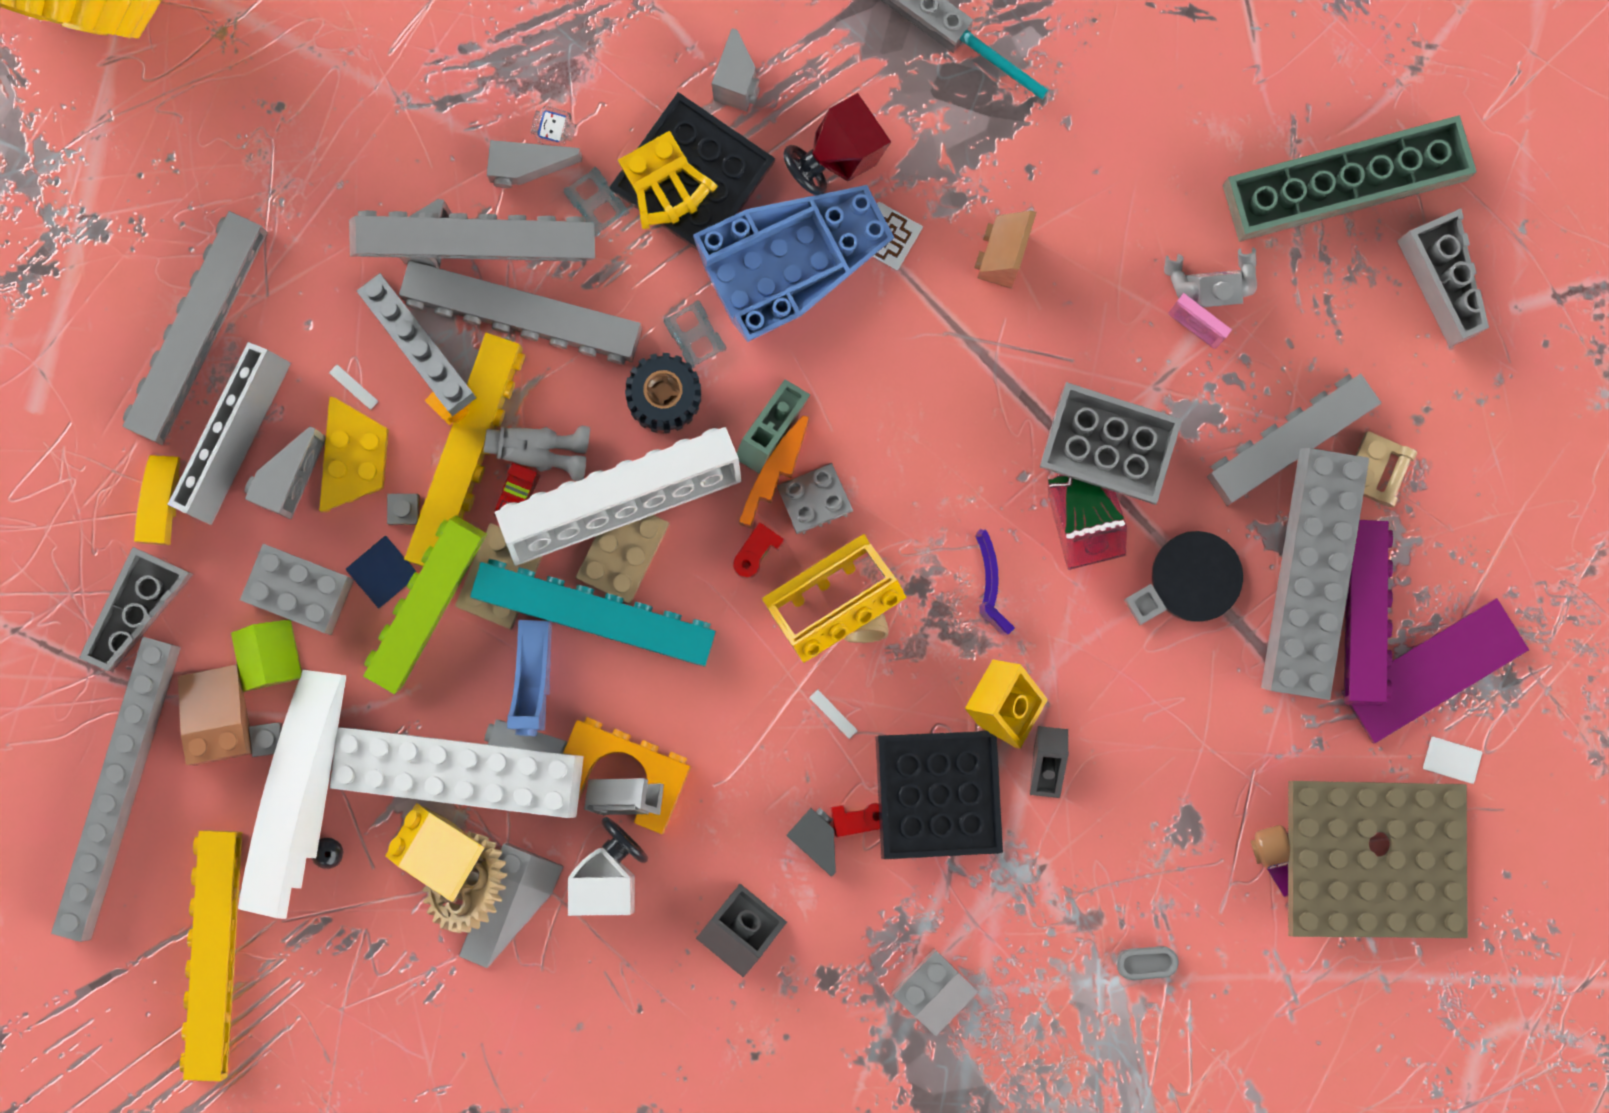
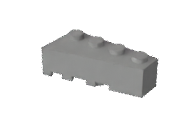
M1462 209L1410 230L1397 241L1449 348L1475 337L1489 328L1481 291L1477 289L1474 275L1477 273L1474 262L1471 263L1468 246L1470 243L1468 235L1464 233L1462 220L1464 217Z
M132 547L79 658L106 671H113L193 574Z

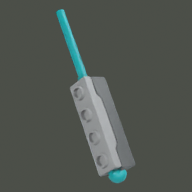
M881 0L952 53L963 42L1043 100L1049 92L1043 85L976 38L970 32L973 19L949 1Z

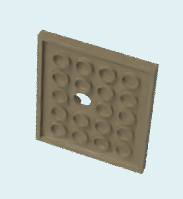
M1288 781V838L1290 843V856L1288 859V936L1468 938L1467 784ZM1377 832L1384 833L1389 839V850L1383 856H1376L1369 848V840Z

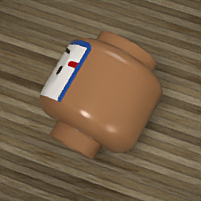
M1281 825L1257 831L1255 833V840H1251L1257 864L1262 863L1267 869L1288 864L1290 843L1286 829Z

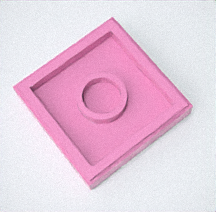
M1184 293L1168 312L1171 317L1213 349H1216L1232 331L1231 328Z

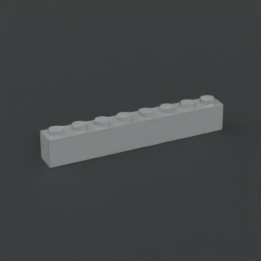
M366 210L358 211V216L355 215L349 219L350 257L583 262L595 258L594 222H584V217L578 216L567 217L566 221H556L555 216H538L536 221L526 220V215H509L508 220L497 219L496 214H480L479 219H467V214L452 213L449 214V218H438L437 213L434 212L419 213V217H407V212L402 211L389 212V216H377V211Z
M228 211L226 218L222 217L216 228L217 236L213 244L210 243L206 247L203 254L204 262L200 270H196L190 280L191 288L187 296L183 297L178 303L176 309L178 315L174 323L169 324L163 335V340L165 341L160 351H156L150 361L151 369L147 377H144L138 384L136 390L138 396L134 404L127 407L123 416L125 421L123 424L124 428L162 446L268 233L261 225L231 211Z
M413 261L408 262L399 292L400 297L406 301L405 305L414 309L423 310V307L426 306L435 309L434 313L443 317L451 318L452 314L463 316V321L469 324L480 326L481 322L492 324V329L502 333H509L511 329L521 332L520 336L528 340L538 341L539 337L550 340L549 344L552 346L567 349V345L579 348V353L595 357L596 353L607 355L608 361L624 365L625 361L633 363L642 332V326L639 322Z

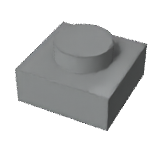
M387 494V524L416 525L419 519V494Z
M1152 584L1124 599L1139 626L1167 610Z
M282 723L249 727L252 757L274 754L282 730Z

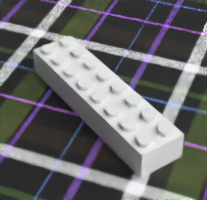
M726 427L721 429L712 428L705 431L702 436L691 440H679L672 447L664 450H652L644 457L634 461H622L615 468L607 471H595L580 481H568L561 484L558 489L550 492L535 493L523 502L508 503L502 506L500 510L495 511V515L513 563L517 566L742 482L739 458Z
M338 727L330 789L562 818H575L577 816L584 756Z

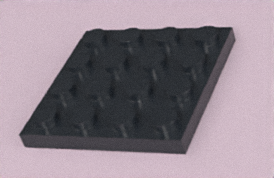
M677 92L638 148L670 131L688 163L718 186L713 193H708L697 207L696 212L692 214L688 212L679 217V221L674 224L671 222L660 224L698 250L693 234L738 214L775 163V158ZM621 170L609 188L616 195L639 210L637 194L625 173ZM682 170L677 175L691 197L700 184ZM670 178L659 184L672 207L683 202ZM653 190L645 191L648 214L663 212L664 209Z
M988 731L875 736L881 859L1003 853L997 737Z

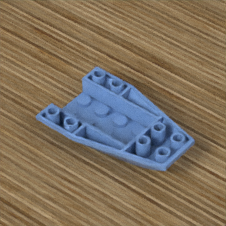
M867 185L746 209L693 234L704 269L731 322L747 342L801 317L894 239Z

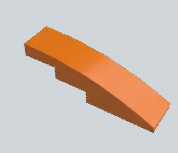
M803 415L782 438L764 464L749 493L740 517L739 524L741 526L752 527L760 500L772 503L780 475L792 478L809 423V417Z

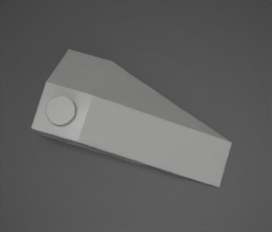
M503 843L501 848L502 854L498 858L506 862L500 869V872L507 873V876L500 880V884L506 886V889L499 890L498 892L502 902H494L493 905L496 908V913H487L488 923L480 921V929L471 928L470 933L466 936L459 957L488 968L552 895L564 866L510 843Z

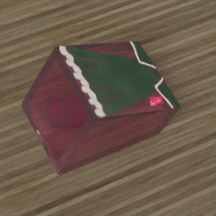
M1061 474L1048 480V496L1068 570L1126 556L1127 525L1116 492Z

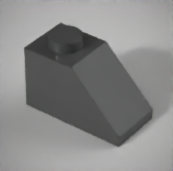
M1038 726L1033 752L1030 795L1060 798L1069 755L1068 729Z
M820 807L816 812L810 808L786 836L832 877L836 873L834 828L829 825L833 819Z

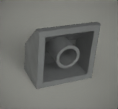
M739 884L696 939L744 977L760 959L787 921L743 885Z

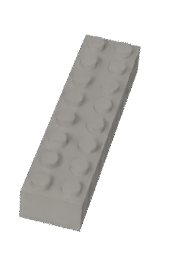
M1302 448L1299 450L1261 684L1263 689L1326 700L1331 698L1369 464L1368 457L1313 448Z

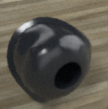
M333 838L319 839L316 859H311L320 868H334L342 861V845ZM327 851L330 852L328 857L324 855Z

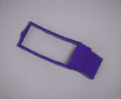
M980 529L975 537L984 561L985 592L982 604L979 606V613L1001 635H1008L1015 627L994 607L999 584L995 550L987 530Z

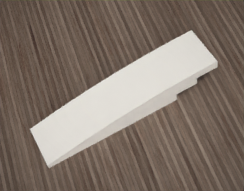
M302 670L301 678L296 686L279 736L261 798L238 904V909L286 919L291 888L301 889L306 858L316 859L346 675Z

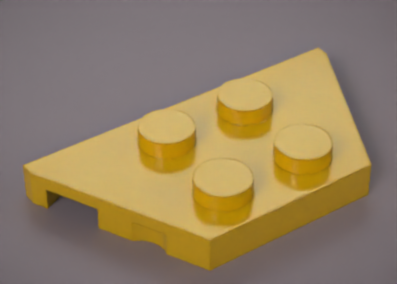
M330 396L319 509L320 512L325 513L342 504L358 500L364 495L384 489L389 429L337 398Z

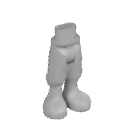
M579 426L574 434L567 436L556 435L555 431L547 427L542 429L505 428V430L504 427H501L500 431L487 429L484 453L497 454V459L501 458L521 465L535 467L540 472L550 470L552 467L560 468L568 472L572 480L580 481L584 479L586 456H563L554 454L549 450L557 448L586 454L589 444L590 427Z

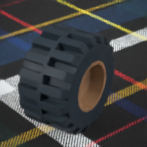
M663 353V356L652 354L648 360H645V358L641 359L639 365L632 368L630 371L631 375L629 378L627 377L625 394L631 415L635 420L639 421L642 427L651 428L652 432L658 433V430H662L664 433H670L672 429L677 431L682 429L685 423L689 424L693 420L692 417L694 414H697L699 404L701 403V384L699 383L696 371L692 370V365L688 361L686 363L683 362L682 357L677 355L675 358L670 357V353Z

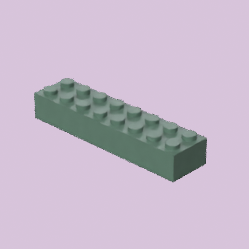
M1460 115L1230 176L1223 184V189L1238 241L1241 242L1468 181L1477 171Z

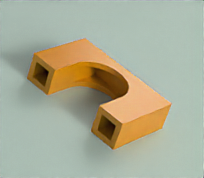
M586 717L584 722L577 720L563 754L584 756L579 799L593 767L601 758L611 753H627L635 757L642 764L647 774L648 784L660 783L664 785L660 815L650 812L649 814H637L634 823L659 834H664L691 769V766L685 764L687 758L671 751L667 757L657 752L659 746L642 740L640 745L629 741L630 734L615 728L611 734L601 729L603 723Z

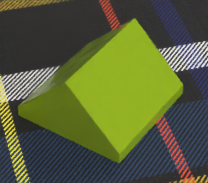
M291 620L252 624L231 633L243 692L295 681L301 678L302 669Z

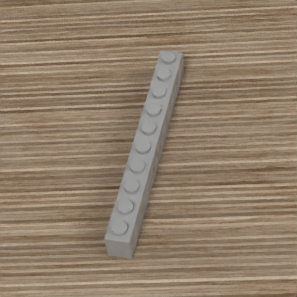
M142 637L51 934L79 942L92 939L181 649L179 646Z

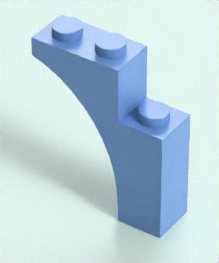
M518 620L515 681L507 720V729L515 730V735L537 736V731H545L546 695H550L552 623L550 621Z

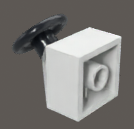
M608 817L602 819V825L613 838L611 840L608 839L602 845L603 848H598L583 859L568 877V916L631 915L635 912V875L621 861L628 854H631L639 862L646 863L648 856L619 825Z

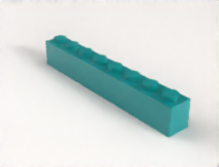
M489 559L488 563L480 562L470 595L472 599L703 667L706 666L716 632L710 629V623L693 619L692 624L681 621L682 615L666 610H664L663 615L651 612L652 606L635 602L634 607L622 604L624 599L622 597L606 593L605 598L593 595L594 589L578 584L576 589H571L564 586V580L547 576V580L544 581L534 578L536 572L518 567L517 572L505 569L506 563L494 559Z

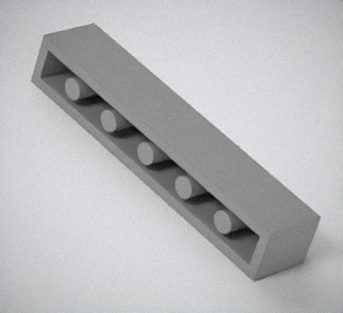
M250 342L247 343L167 505L212 525L291 364L289 361L265 348Z
M1348 374L1334 384L1337 390L1329 395L1324 390L1310 400L1312 403L1311 407L1305 411L1301 407L1297 408L1285 416L1288 421L1279 428L1276 424H1273L1260 433L1263 439L1255 444L1249 440L1236 449L1238 453L1236 457L1229 461L1225 456L1210 466L1213 472L1207 478L1226 506L1296 461L1300 449H1314L1380 405L1381 401L1363 375L1359 374L1352 378Z

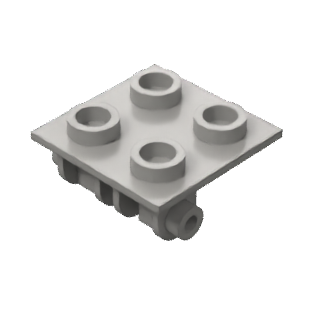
M832 463L777 485L796 534L801 532L805 534L809 529L818 525L822 527V524L826 522L830 524L831 520L841 516L847 517L848 513L853 512Z

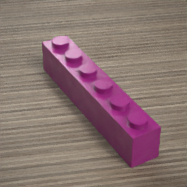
M1359 520L1345 606L1344 704L1381 706L1387 703V698H1391L1392 682L1387 680V668H1391L1392 651L1387 650L1388 638H1391L1393 629L1392 620L1388 619V608L1392 607L1393 592L1391 589H1388V578H1391L1393 574V561L1388 560V548H1392L1393 530H1389V521Z

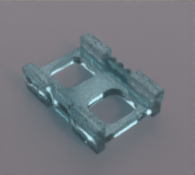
M595 166L582 178L569 187L564 188V194L584 217L585 222H594V231L597 237L606 227L623 215L629 214V211L618 196L615 197L607 185L608 182ZM587 179H592L599 190L589 199L584 200L576 191V188ZM608 202L616 211V215L607 222L600 223L593 212L599 206Z
M698 300L672 316L665 318L663 321L671 337H674L677 345L680 346L683 358L692 365V369L715 354L727 350L717 332L714 333V329L707 319L709 317ZM692 311L699 323L689 331L683 332L678 326L676 319L686 312ZM702 337H707L713 346V351L698 358L693 352L691 344Z

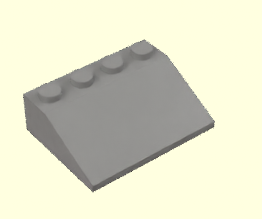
M1066 382L1053 417L1040 468L1156 505L1182 419Z

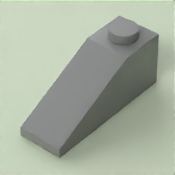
M490 140L487 177L490 183H494L496 187L511 188L512 185H522L582 162V154L580 148Z

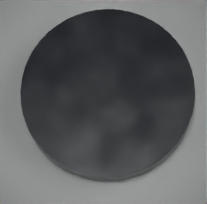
M1192 531L1174 537L1160 549L1152 566V584L1166 607V611L1185 621L1203 622L1223 615L1234 605L1242 589L1243 569L1237 553L1225 540L1212 533Z

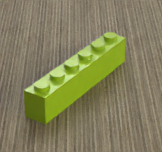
M458 516L450 518L449 521L444 519L435 534L439 537L434 547L429 546L421 559V562L425 563L420 573L415 572L407 584V588L410 591L406 599L401 598L392 614L396 615L391 625H385L378 637V640L381 641L378 650H372L365 660L364 666L368 668L363 677L394 695L403 688L487 536L486 532Z

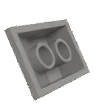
M308 427L256 472L255 477L251 476L245 486V493H247L245 499L259 507L292 519L325 444L326 436L315 428Z

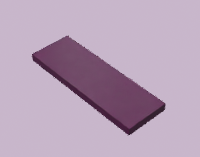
M1496 598L1392 660L1391 668H1387V680L1392 682L1391 698H1387V703L1381 706L1349 704L1374 744L1529 651V648Z

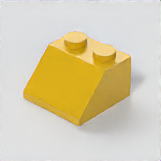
M992 659L969 699L965 710L978 726L1013 747L1021 749L1048 699L1021 664Z

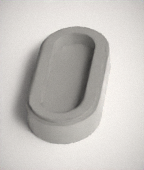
M1165 946L1126 949L1119 954L1116 960L1119 974L1128 980L1170 977L1176 972L1179 964L1176 953Z

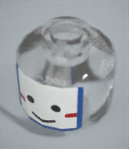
M544 106L541 111L536 110L531 134L535 135V140L539 144L563 147L566 140L572 142L576 124L571 123L572 117L569 111L552 106Z

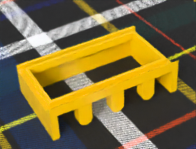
M862 534L770 592L762 600L801 661L805 663L888 609L896 606L907 597L897 578L894 577L875 551L865 534ZM868 553L885 578L795 635L778 608L789 601H792L795 607L802 606L805 602L802 593L815 585L821 591L827 590L830 587L827 577L840 569H843L847 575L854 573L856 567L853 561Z

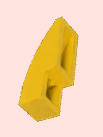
M149 455L139 496L134 542L151 545H171L172 519L176 517V509L167 504L179 482L180 457Z

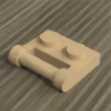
M1370 431L1365 432L1356 456L1369 458L1363 496L1394 508L1398 499L1395 496L1409 463L1414 461L1417 451L1410 447L1399 445ZM1394 454L1399 457L1385 491L1381 492L1376 488L1390 455Z

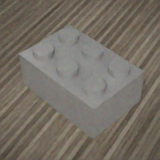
M262 544L240 600L325 634L332 635L354 579Z

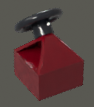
M856 93L829 108L815 132L812 150L807 153L798 146L789 145L784 149L783 157L794 179L809 193L820 195L824 194L827 190V182L823 174L826 168L848 182L875 167L889 147L891 140L859 93ZM814 177L817 180L818 186H815V183L813 181Z

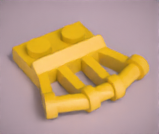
M670 131L618 159L619 165L637 194L642 230L650 229V225L670 222L674 224L679 221V217L688 212L691 214L696 212L697 207L708 193H713L718 187L710 178L700 173L688 163ZM682 170L700 184L691 197L677 175ZM670 178L683 202L674 207L670 205L659 186L661 182ZM653 190L664 209L663 212L648 214L645 191Z

